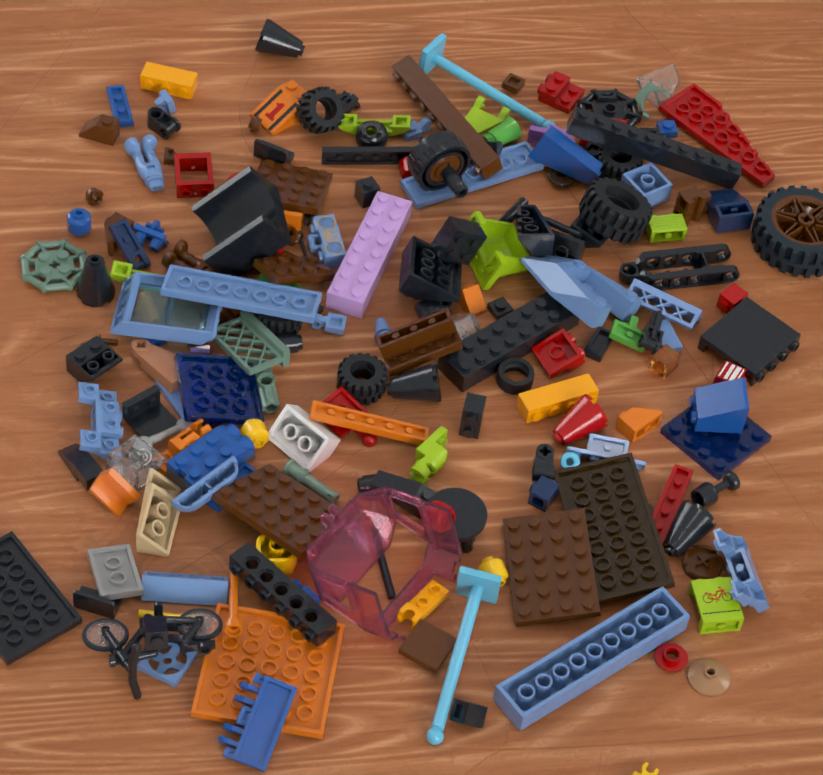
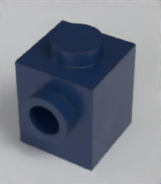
M542 475L538 481L532 483L529 489L528 504L546 513L557 497L560 484Z

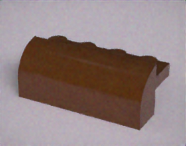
M449 308L375 336L390 377L463 349L459 332Z

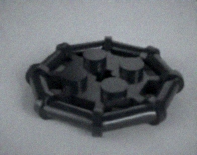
M616 88L614 90L592 89L584 99L579 100L577 103L579 108L591 109L592 112L608 118L631 119L627 124L632 126L640 123L642 119L636 100L624 95Z

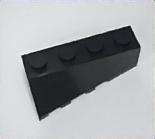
M518 205L516 216L518 240L534 256L540 258L551 256L553 254L554 233L536 205Z

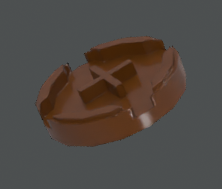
M694 545L693 548L685 551L682 558V568L685 574L693 580L719 577L724 566L723 558L717 554L714 548L707 545Z

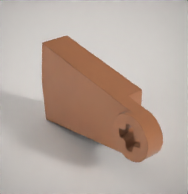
M138 338L131 342V353L140 360V367L171 394L185 386L196 374L198 375L199 365L153 345L146 339Z

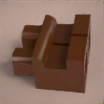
M697 187L680 191L673 213L683 214L686 227L690 220L699 222L701 215L707 212L705 202L710 201L711 194L707 189L700 191Z

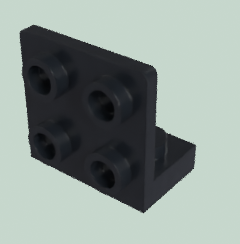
M156 384L122 403L123 419L139 436L150 437L176 425L177 419L160 402V389Z

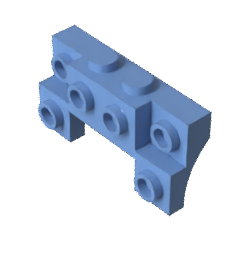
M79 382L77 385L78 402L93 406L91 410V430L80 429L79 450L96 454L104 461L117 463L120 455L119 439L123 437V427L120 426L123 412L120 411L119 402H117V392L99 390V384Z
M721 528L714 530L713 533L716 539L713 540L717 551L721 550L725 555L728 564L726 569L730 577L733 578V580H730L733 587L730 590L733 599L739 601L743 607L747 605L754 607L758 613L769 609L767 598L744 538L727 534Z

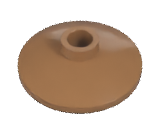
M700 659L689 667L687 679L692 689L697 693L707 697H715L723 694L728 689L730 684L729 672L718 661Z

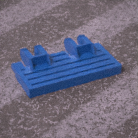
M255 673L252 682L261 685V688L243 681L240 682L239 687L244 691L256 694V700L240 694H235L234 696L235 701L243 704L236 724L245 728L242 729L229 723H224L222 726L225 731L241 736L239 742L225 736H218L217 741L229 746L225 748L223 757L265 773L296 694L297 687L269 676Z

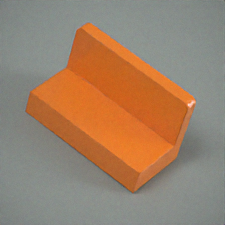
M113 468L100 472L89 489L116 517L121 516L127 505L138 501L141 496Z

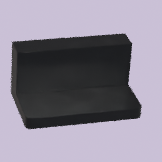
M256 139L254 141V156L257 158L289 164L294 159V152L264 140Z
M81 586L80 590H74L73 605L75 608L110 619H115L122 604V598L114 600L101 598L97 590Z

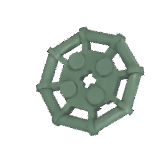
M67 239L46 242L39 240L35 246L19 258L22 268L21 279L37 287L42 293L60 290L72 291L73 287L79 282L88 254L84 249L81 250L67 242ZM59 248V250H52V251H47V250H46V249ZM66 250H68L69 252H71V253H73V254H75V255L70 256L69 253H68ZM38 252H40V253L38 254V257H37L36 259L32 258V257H34ZM79 262L80 268L74 267V263ZM29 266L35 267V271L30 272ZM70 275H71V277H72L73 275H75L72 279H70V280L68 279V277H69ZM37 278H43L44 282L38 280Z

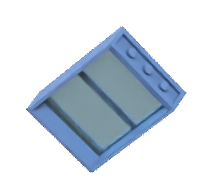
M135 272L123 281L110 329L112 334L203 345L215 338L220 311L222 310L221 306L160 295V289L166 275Z

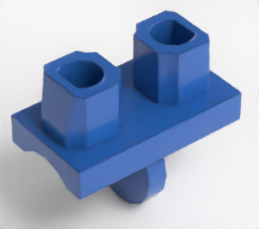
M154 220L152 224L147 222L145 226L135 223L133 227L134 234L141 246H143L146 239L150 241L149 249L156 253L163 246H168L169 241L166 240V234H163L165 229L160 227L161 223L159 220Z

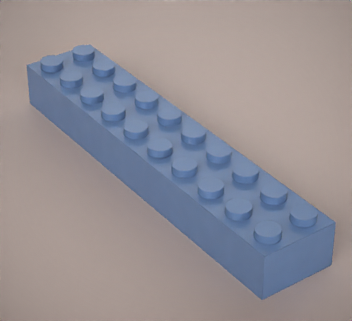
M662 586L496 685L493 700L516 728L521 731L685 631L690 615Z

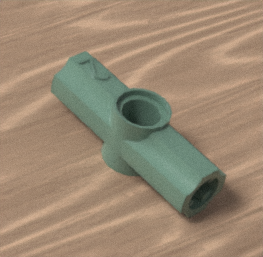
M270 367L255 374L257 394L260 397L262 410L267 412V414L275 413V411L280 409L275 376Z

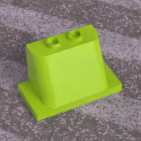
M474 211L468 220L478 222L487 238L469 264L482 290L489 291L498 277L526 272L528 269L520 260L522 257L530 255L526 247L518 240V232L513 223L486 219L480 211Z

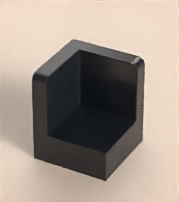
M455 698L449 720L463 725L483 728L488 707Z

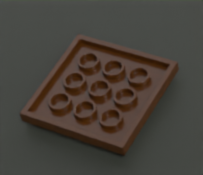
M262 159L257 169L258 173L278 187L283 209L318 216L331 184L333 173L325 170H313L304 166H293L289 163H278L270 159Z

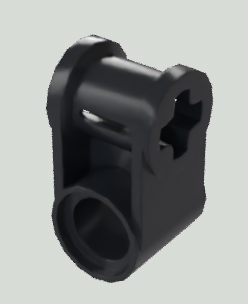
M152 107L148 110L147 127L163 139L168 140L171 134L181 129L180 122L161 108Z
M422 300L415 305L414 310L419 319L449 308L450 313H452L450 308L453 302L442 301L441 304V301Z
M540 444L536 449L532 469L533 482L538 481L542 475L553 480L554 449L549 444Z

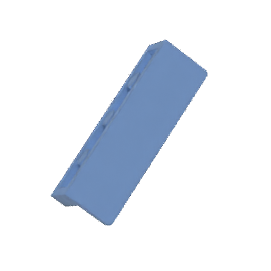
M144 571L142 575L143 595L141 600L217 606V603L227 604L229 577Z

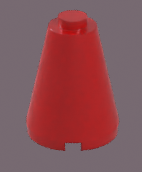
M587 394L582 395L552 430V438L558 445H568L608 426L605 424L608 422L606 414L598 403L594 405L590 401L593 399Z

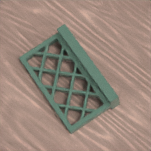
M242 310L240 311V317L217 325L216 332H223L226 335L216 334L213 340L249 376L277 364H280L282 367L290 365V349L251 312ZM236 325H240V326L242 327V329L232 328V327H234V326H236ZM230 333H231V334H238V335H240V336H239V337H231V336H229V335H230ZM243 335L251 336L253 339L243 338ZM232 342L237 344L236 346L227 345L226 343ZM240 344L250 345V348L239 346ZM254 346H261V347L263 348V350H262V349H254L253 347H254ZM237 352L247 353V356H239ZM251 354L261 355V358H254L250 356ZM270 356L273 357V359H264V357ZM248 363H254L258 365L251 368L248 365Z

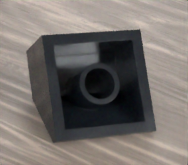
M551 229L554 233L553 254L551 256L581 260L588 241Z

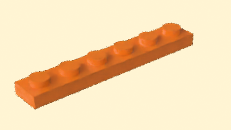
M315 400L311 404L310 420L415 445H421L429 437L428 427Z

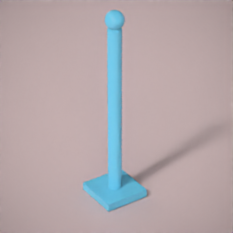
M443 33L422 50L419 66L426 74L437 65L534 125L548 128L549 124L556 126L553 121H546L542 116L443 57L447 38Z
M460 566L455 594L467 596L468 600L432 725L426 734L427 741L432 745H438L444 739L443 731L480 601L497 603L502 576Z

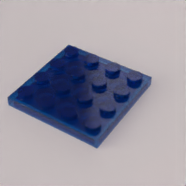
M190 353L175 354L174 362L185 422H195L200 418L203 419V423L243 425L249 419H259L264 422L255 374L249 376L231 356ZM248 363V365L252 368L253 363Z
M689 407L661 427L660 430L663 436L718 481L723 478L726 472L735 469L767 444L772 437L748 416L742 434L695 431L694 423H691L690 420L692 408Z

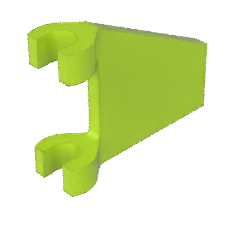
M479 95L465 119L480 135L498 126L506 118L510 117L508 115L510 109L503 107L498 117L483 111L485 107L483 103L486 98Z

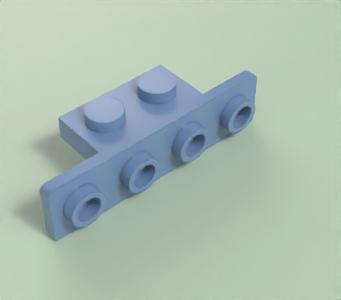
M590 433L587 450L567 446L566 452H574L579 455L580 459L581 457L589 458V461L593 462L627 454L629 441ZM634 459L638 471L645 469L646 461Z

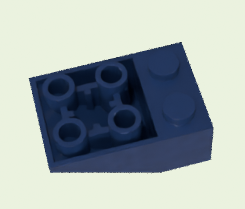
M733 188L708 191L711 194V199L705 202V204L707 205L708 217L716 233L750 229L754 211L746 198Z

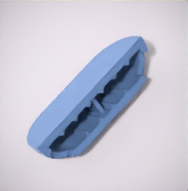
M234 456L230 457L171 500L172 507L181 512H193L201 508L211 500L213 493L219 491L221 487L232 484L236 480L239 471L237 459Z

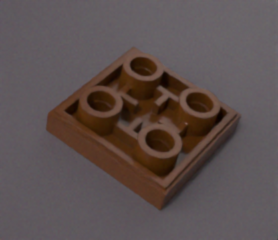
M420 619L399 648L398 653L436 674L453 650L456 638Z

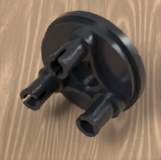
M446 488L436 492L429 498L426 506L435 500L444 502L453 507L456 519L452 527L444 531H439L426 524V538L430 541H436L438 538H441L448 542L460 543V551L469 553L473 549V542L476 540V536L483 531L487 522L488 513L484 502L475 493L462 488Z

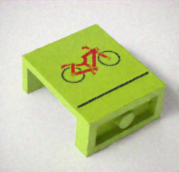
M731 577L696 579L690 582L687 594L688 596H694L700 614L699 634L739 631L741 629L744 616L739 601H735L731 595L730 590L733 589L730 582L732 580Z

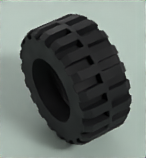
M603 177L592 181L579 203V212L583 221H586L587 226L591 227L594 232L601 234L602 237L609 238L614 242L631 243L638 240L652 218V207L648 203V199L643 197L642 193L639 190H635L633 186L627 185L623 181H617L615 178Z

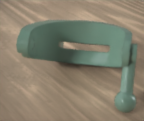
M647 83L635 96V100L643 112L642 117L644 119L650 118V115L644 109L646 97L654 91H660L670 98L671 94L668 91L652 83Z

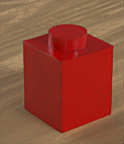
M733 283L720 293L716 306L727 314L748 296V292Z

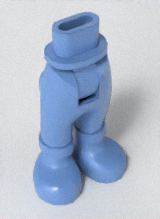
M148 134L141 141V149L145 154L147 162H145L141 153L138 140L136 138H129L124 142V149L132 156L136 169L145 185L152 192L164 189L163 170L154 151L158 143L156 137Z

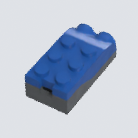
M234 424L218 426L167 460V477L184 492L232 456L237 459L238 467L244 461L249 463L255 458V446L249 437L241 435L239 429Z

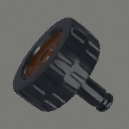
M447 130L432 133L413 148L408 158V169L420 187L425 190L436 191L449 186L457 198H462L468 193V188L461 177L469 167L471 155L465 143L456 133Z

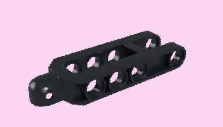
M721 243L642 252L636 262H628L621 265L619 279L623 283L632 284L634 278L662 291L731 283L739 278L740 273L734 265H708L725 262L731 257L728 245ZM686 266H693V267H694V269H690V270H688V268H686V269L681 270V271H672V272H670V270H668V271L663 272V273H654V274H652V272H648V271H650V270H659V269H668V268H677V267H686Z

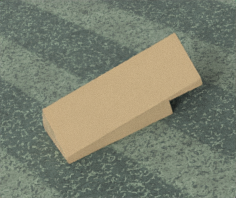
M149 468L136 533V549L140 553L167 557L170 553L180 511L172 507L171 500L180 495L181 488L153 468Z

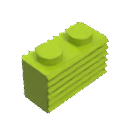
M675 213L667 215L653 214L645 229L650 243L683 241L687 233L683 214Z

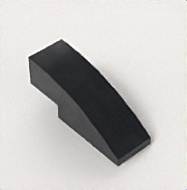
M77 443L59 450V456L76 481H80L86 491H88L100 472L103 471L102 468L87 451L79 450L80 445Z

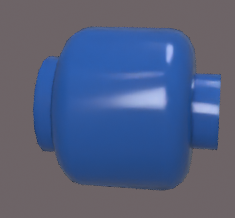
M82 208L72 209L67 214L68 231L76 236H83L90 232L92 225L90 213Z

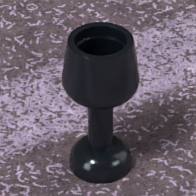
M728 471L724 474L723 481L714 486L709 482H704L691 492V499L694 505L698 503L704 508L709 507L718 501L719 492L726 488L731 491L739 489L740 480L733 471Z

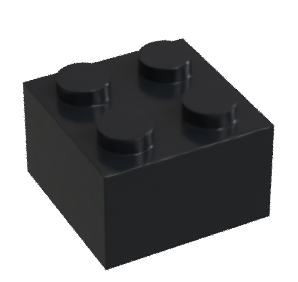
M449 216L432 241L431 246L438 259L469 265L487 236L478 222Z

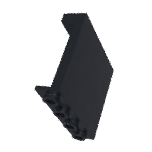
M746 297L701 335L698 349L704 352L711 348L729 362L747 369L746 374L752 377L750 381V386L752 387L755 383H760L768 372L774 371L780 361L784 362L790 352H795L798 349L801 334Z

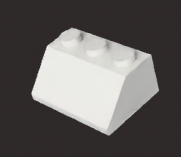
M286 404L268 432L269 440L290 458L294 459L301 467L307 468L311 472L331 456L341 440L318 421L310 420V415L298 405Z

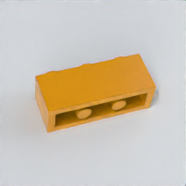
M146 62L140 74L141 89L160 92L165 89L169 95L190 100L198 85V73L151 62Z

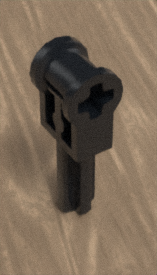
M661 310L653 311L650 323H647L642 330L637 344L638 348L642 347L650 351L652 355H656L662 344L664 332L660 330L663 319Z

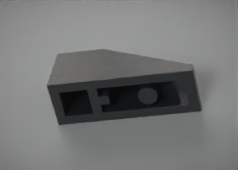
M381 470L377 471L370 485L372 489L420 520L424 517V509L429 498L436 493L420 482Z

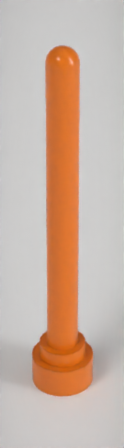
M229 569V619L225 622V633L230 637H237L242 633V622L238 618V576L233 575Z

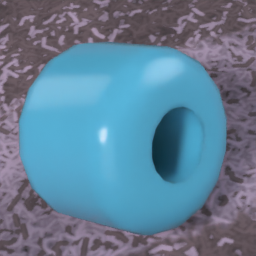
M566 452L560 459V465L563 469L581 464L579 455L574 452Z

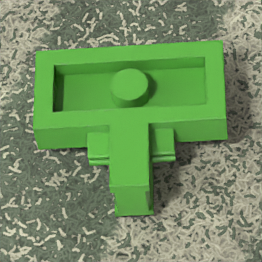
M632 315L627 323L617 319L613 321L609 338L641 353L645 350L642 347H637L642 332L636 328L639 320L638 317Z

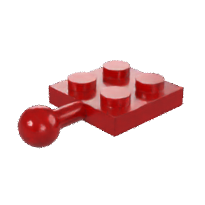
M342 386L322 401L323 403L369 413ZM325 423L340 439L352 430ZM354 430L362 438L361 441L364 446L373 447L376 445V435Z

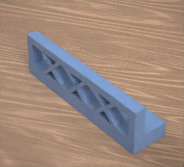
M634 278L628 289L637 293L641 300H645V302L642 301L641 307L651 312L658 311L661 308L664 318L691 331L696 323L699 324L702 318L701 309ZM648 301L653 302L657 305L652 306L648 303ZM665 309H667V310H669V311H671V312H674V313H673V314H669V313H667V312L665 311ZM682 317L690 320L691 323L683 321Z

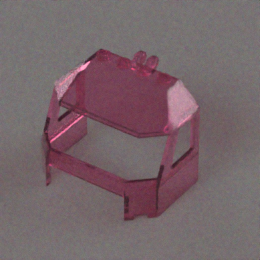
M385 486L356 494L342 511L337 505L331 504L328 508L330 515L323 513L320 518L326 528L309 545L306 553L309 570L321 601L366 632L389 641L394 639L406 640L405 636L389 630L391 625L397 620L398 611L404 604L409 603L434 575L455 583L457 574L454 573L456 563L461 562L463 554L450 509ZM392 497L417 506L423 526L396 511ZM398 521L427 541L428 546L422 567L383 611L377 593L361 587L357 583L391 546ZM346 595L351 609L341 603Z

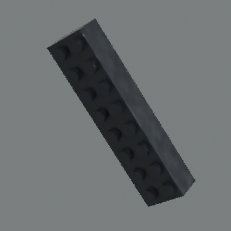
M546 292L461 340L463 349L440 357L437 368L463 393L497 373L498 367L503 360L511 357L522 358L532 352L531 347L562 328L566 332L578 325L580 318Z

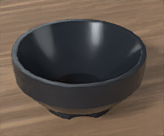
M369 120L363 122L356 130V142L359 147H384L388 141L387 129L381 122ZM368 128H375L376 133L368 135L366 130Z

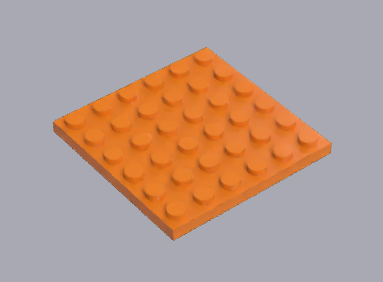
M217 603L215 613L220 616L223 627L219 635L211 639L215 640V649H212L209 654L204 656L191 709V717L239 725L236 724L243 704L235 701L234 696L235 694H240L256 700V694L242 690L239 684L243 681L261 688V685L252 682L255 673L297 687L281 732L323 739L345 624L337 623L336 633L316 647L312 642H308L300 631L292 628L282 615H278L276 612L238 606V618L242 622V633L237 637H230L225 633V622L229 619V604ZM213 619L210 634L218 628V622Z

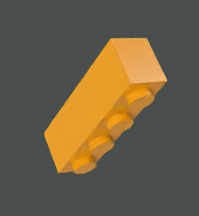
M588 373L519 393L516 407L525 423L537 422L543 418L569 411L584 394L591 396L593 399L590 401L593 404L596 403L599 389Z

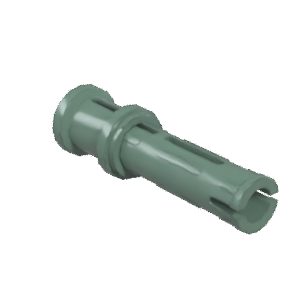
M294 459L289 460L283 468V473L289 475L300 484L305 485L331 504L335 505L337 503L331 495L339 500V493L310 475L309 469H303L296 464Z

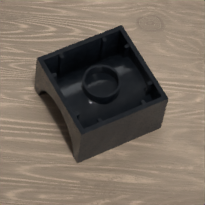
M251 166L238 173L192 206V211L204 222L216 243V247L202 256L203 261L221 274L240 277L254 268L253 263L255 259L270 257L291 243L278 187Z

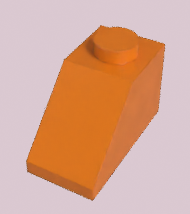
M632 407L628 411H623L619 414L616 430L629 442L634 443L660 425L663 412L661 410Z

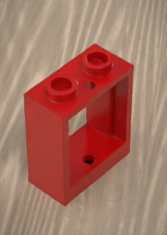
M211 152L174 154L177 198L205 197L214 191ZM207 171L208 181L181 182L180 172Z

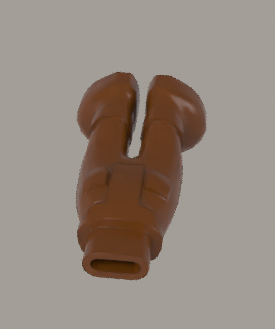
M183 239L176 243L174 251L168 250L162 258V265L166 268H169L171 264L219 273L202 259L188 254V243Z

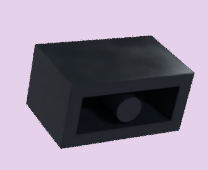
M467 392L460 423V436L474 439L479 438L487 396Z

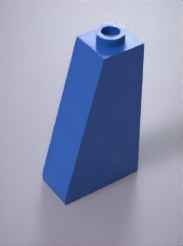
M553 125L550 126L528 155L529 158L587 185L592 179L596 180L602 173L599 171L603 166L600 161Z

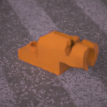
M198 419L190 427L187 426L179 434L168 440V449L152 459V462L160 467L159 471L165 477L167 476L166 461L212 430L209 424L202 427L203 419Z

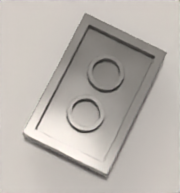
M130 544L87 549V556L99 597L114 600L143 595V586Z

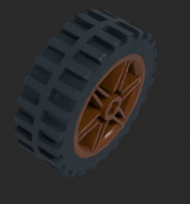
M795 185L789 186L788 189L780 187L776 193L774 191L769 192L768 196L764 197L758 206L751 229V242L755 244L754 250L756 253H761L760 258L763 261H769L770 267L774 268L776 266L779 268V272L784 274L789 272L794 277L804 275V278H810L811 275L821 277L823 274V193L818 192L819 189L817 188L811 190L807 189V186L802 185L801 188H795Z

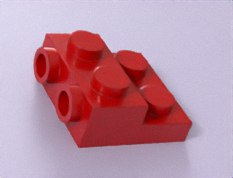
M555 71L553 74L549 73L547 75L545 84L541 83L537 90V93H539L538 101L569 114L584 95L585 89L570 83L571 77Z
M564 328L531 347L533 354L551 379L565 370L571 372L586 363L584 360L586 356L581 346L577 347L575 345L576 340L571 332L567 334Z

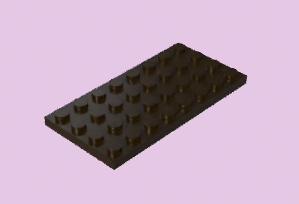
M632 452L554 471L555 481L560 484L558 491L564 510L585 509L599 605L652 593L662 586L665 589L675 587V582Z

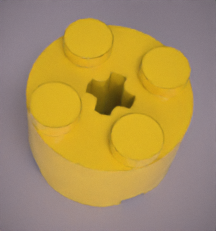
M259 535L256 541V549L285 575L293 573L298 558L265 535Z

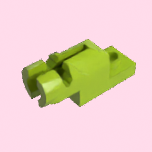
M443 426L439 427L416 448L415 464L409 469L411 470L409 475L413 481L425 484L430 479L428 476H434L445 465L447 450L444 446L448 441V430Z

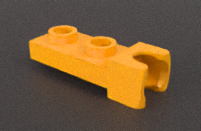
M431 580L409 603L407 602L400 608L397 614V621L401 623L406 619L411 620L412 626H410V631H412L420 619L424 620L448 597L449 590L436 581Z

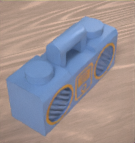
M334 214L312 217V224L309 225L310 235L306 237L310 252L317 253L318 261L328 266L329 269L339 268L346 255V250Z

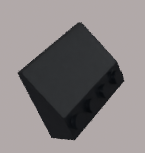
M413 236L402 252L399 291L404 296L417 300L459 302L462 264L438 259L431 244Z

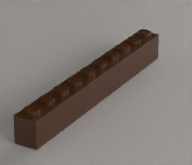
M410 55L392 65L394 71L392 75L396 82H401L404 91L410 93V97L414 102H418L423 113L427 112V116L432 123H436L438 130L452 131L462 139L470 151V164H472V168L477 175H481L486 180L503 169L499 156Z

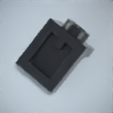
M344 90L340 94L342 96L340 98L341 101L344 100L345 103L343 107L346 108L343 114H349L354 107L357 109L361 107L358 102L359 98L352 92L349 94Z

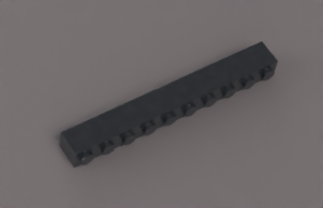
M575 106L567 121V134L728 189L733 188L741 177L742 163Z

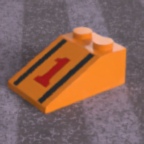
M292 79L278 86L250 113V117L256 118V115H258V118L263 119L260 126L271 136H274L299 123L298 120L300 118L296 115L298 112L296 105L300 104L297 102L298 99L307 91Z

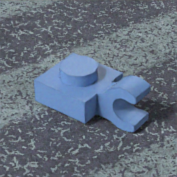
M429 117L423 118L419 123L415 120L411 121L410 130L402 133V136L407 142L421 136L423 137V132L431 130L429 124L432 121Z
M329 312L327 316L317 314L311 327L314 329L325 327L324 332L343 335L347 316Z

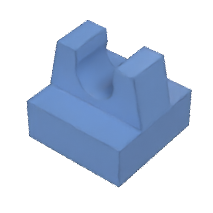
M165 89L160 91V97L154 100L155 105L163 111L169 112L170 115L177 112L174 100Z

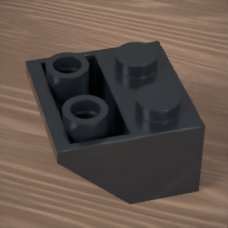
M95 336L66 355L67 372L77 381L89 382L122 362L123 358L98 336Z

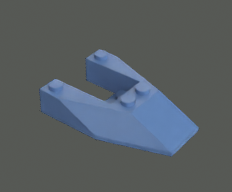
M528 256L522 257L520 260L554 299L591 328L603 326L610 312L621 321H627L632 315L635 316L643 301L637 297L638 295L634 291L626 289L587 266L581 260L557 256H546L543 258Z

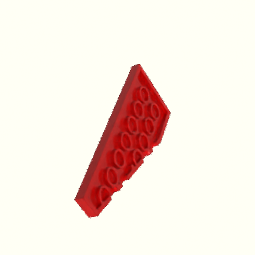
M693 83L659 105V112L670 120H674L678 126L714 153L742 163L741 173L761 188L774 181L775 174L765 161H761L756 149L751 148L749 145L750 141L737 124L734 125L732 123L730 115L723 111L721 103Z

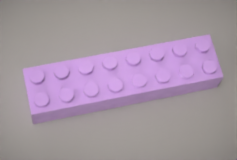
M377 191L327 291L326 308L362 319L411 217L413 201Z

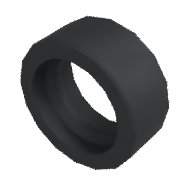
M518 357L505 359L500 363L497 370V384L504 392L512 395L526 392L532 387L535 375L534 368L525 359ZM518 371L524 374L526 379L523 381H512L505 377L504 373Z

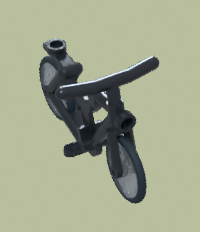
M161 602L154 603V616H163V605ZM197 608L184 612L180 617L166 616L168 631L179 632L180 634H168V643L178 644L182 654L199 651L201 655H207L212 649H215V640L211 639L218 636L223 627L222 620L218 614L208 609ZM145 614L144 617H152V615ZM143 617L139 620V629L124 649H122V646L128 641L129 631L122 622L110 618L92 621L82 632L83 642L92 650L110 652V667L121 665L128 673V682L133 698L136 700L140 699L142 694L137 681V662L158 655V650L146 651L145 646L144 651H140L141 645L139 642L144 637Z

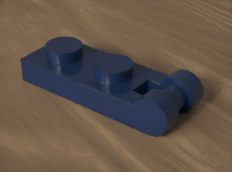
M126 218L108 227L127 263L133 264L132 269L140 271L141 268L151 266L148 256ZM138 256L140 261L136 262L134 257Z

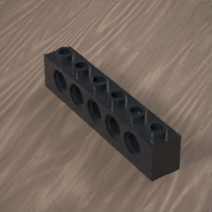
M246 543L230 555L229 569L231 573L241 578L249 589H253L262 601L271 605L278 615H282L292 628L300 631L308 642H312L318 647L336 633L337 620L251 543Z

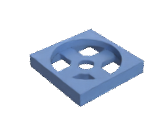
M168 643V646L171 647L168 653L162 654L158 652L156 657L151 658L159 662L156 671L149 664L150 658L141 660L137 665V670L176 688L198 656V651L187 652L185 654L187 661L186 664L176 661V657L180 652L178 644ZM166 658H170L172 662L170 664H165L163 660ZM173 669L177 671V673L165 675L167 670Z

